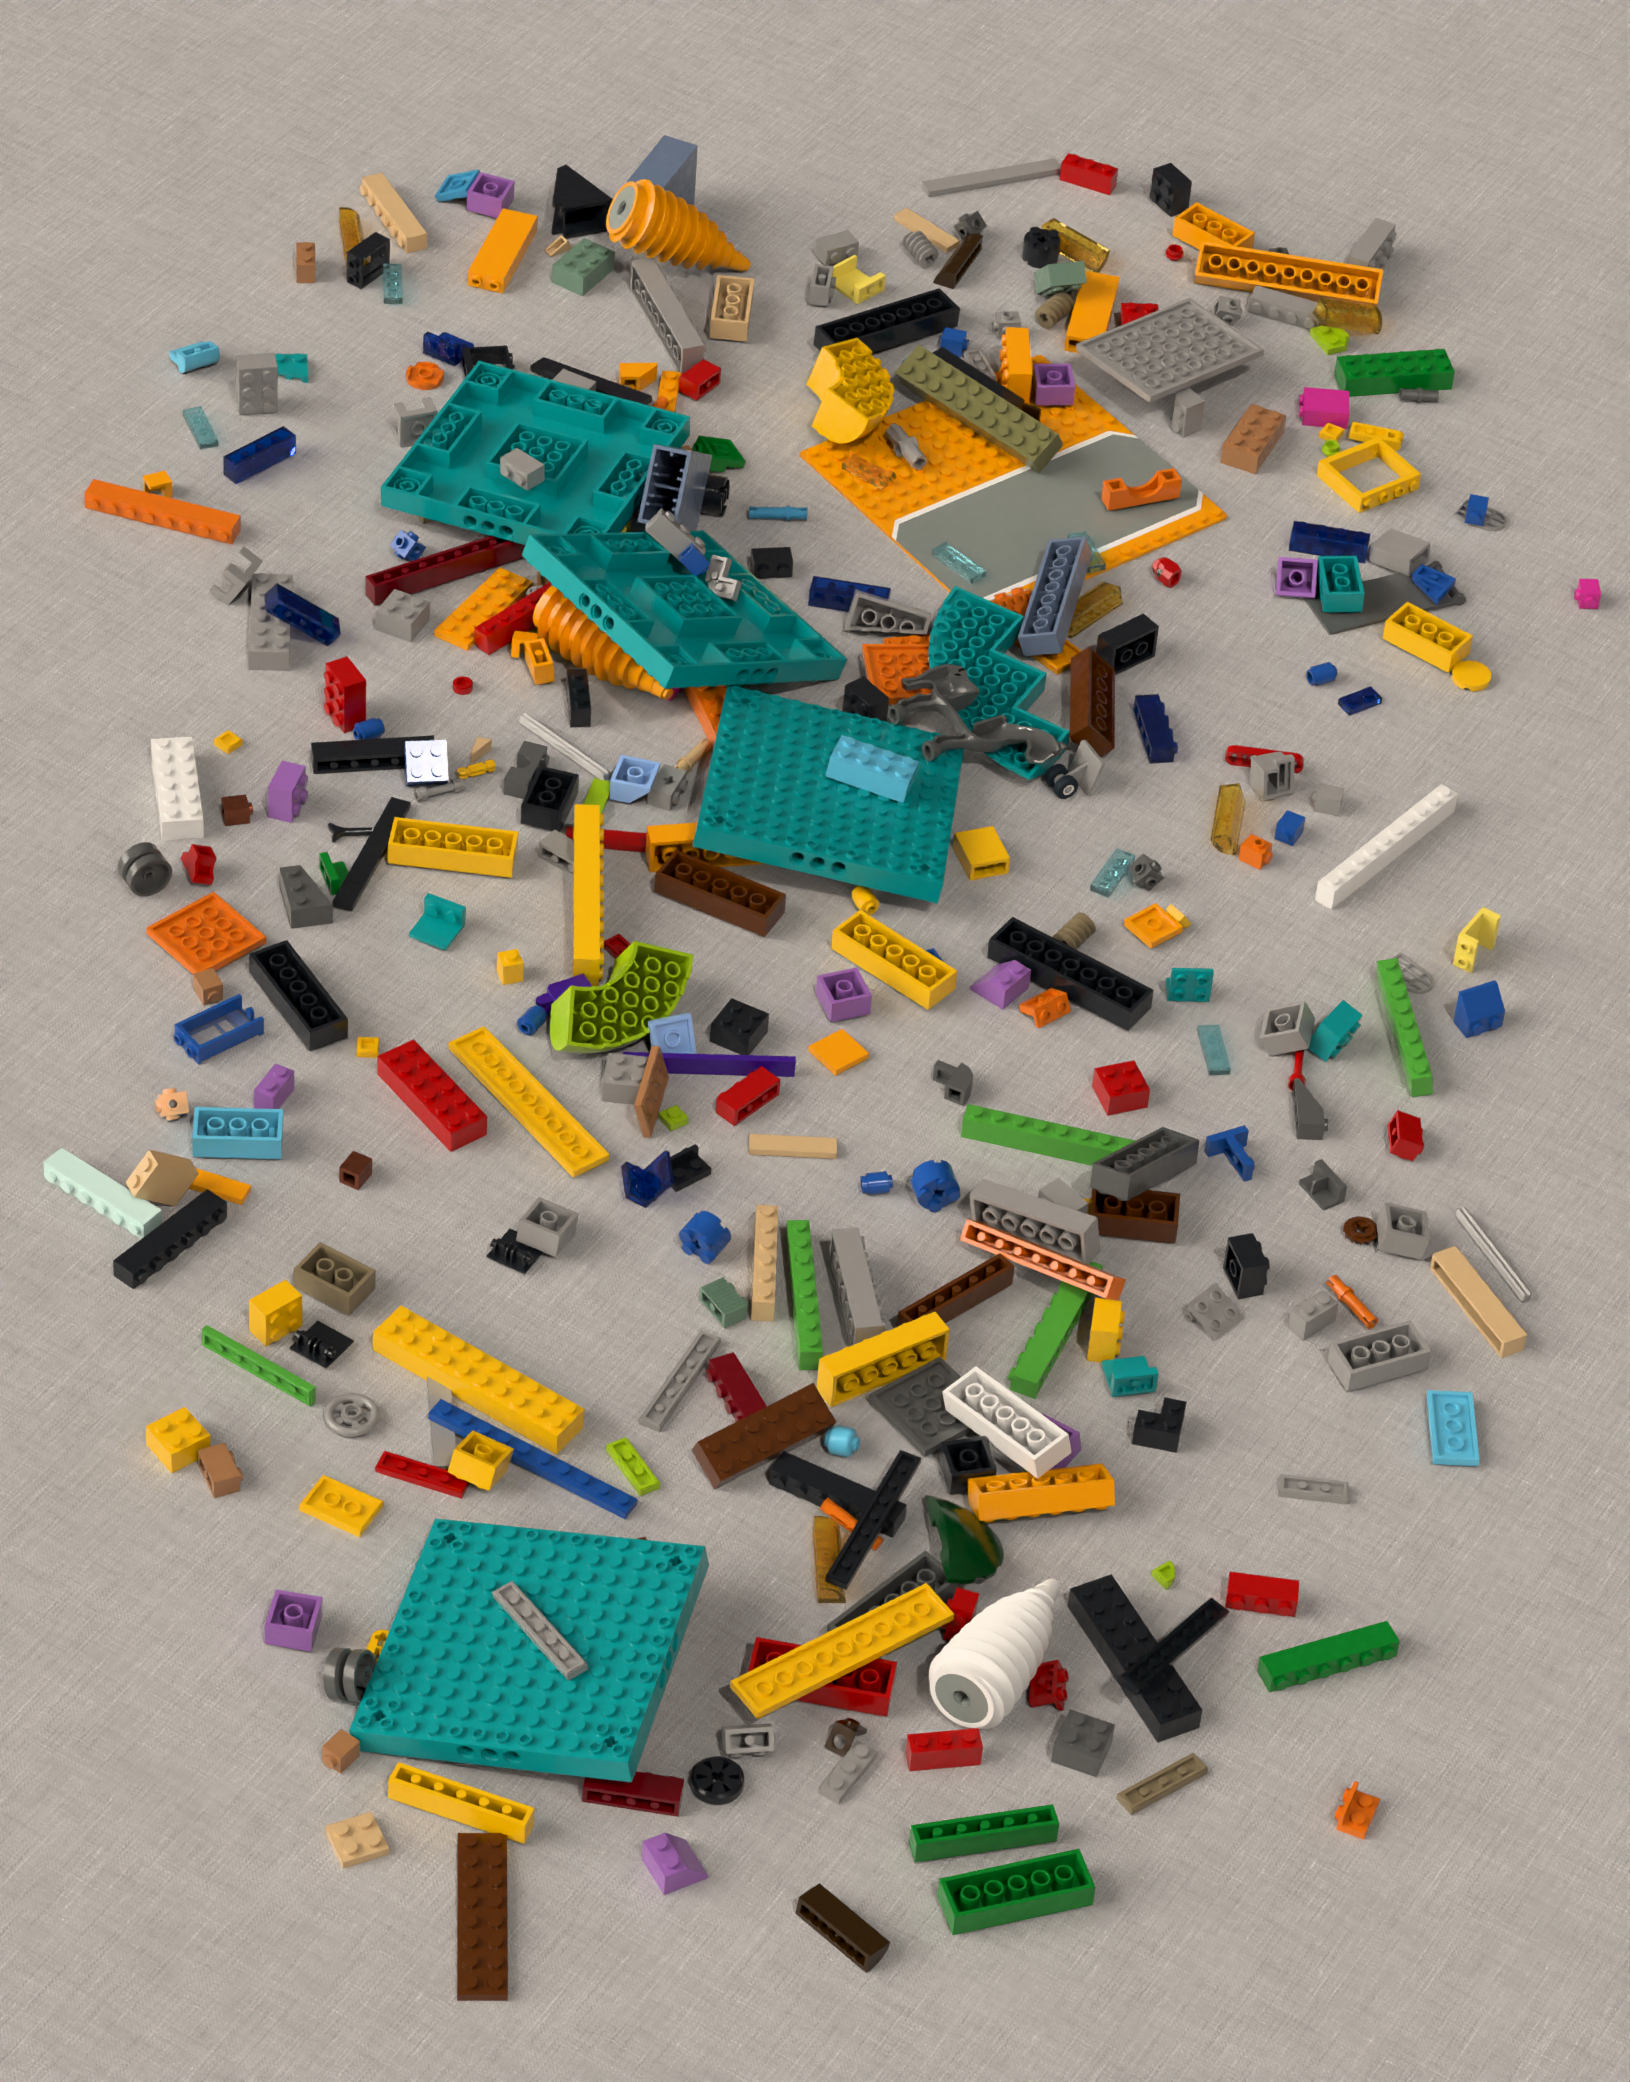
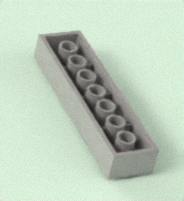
M654 258L633 260L631 265L630 291L676 371L681 372V374L685 373L704 359L706 344L701 340L698 330H695L691 318H688L685 308H682L679 297L675 296L673 287L668 284L666 275L662 274L660 265L655 262Z

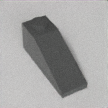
M1295 1078L1292 1097L1296 1138L1323 1140L1324 1131H1328V1119L1324 1118V1109L1299 1078Z

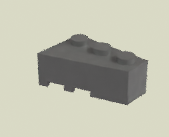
M302 866L280 867V889L291 929L332 924L333 904Z

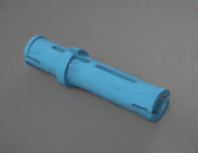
M786 505V507L749 506V519H786V521H790V519L807 520L808 507L796 508L790 507V505Z

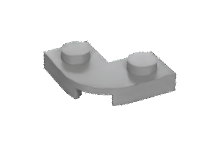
M712 555L705 581L708 582L709 588L720 598L736 601L742 582L727 578L732 560Z

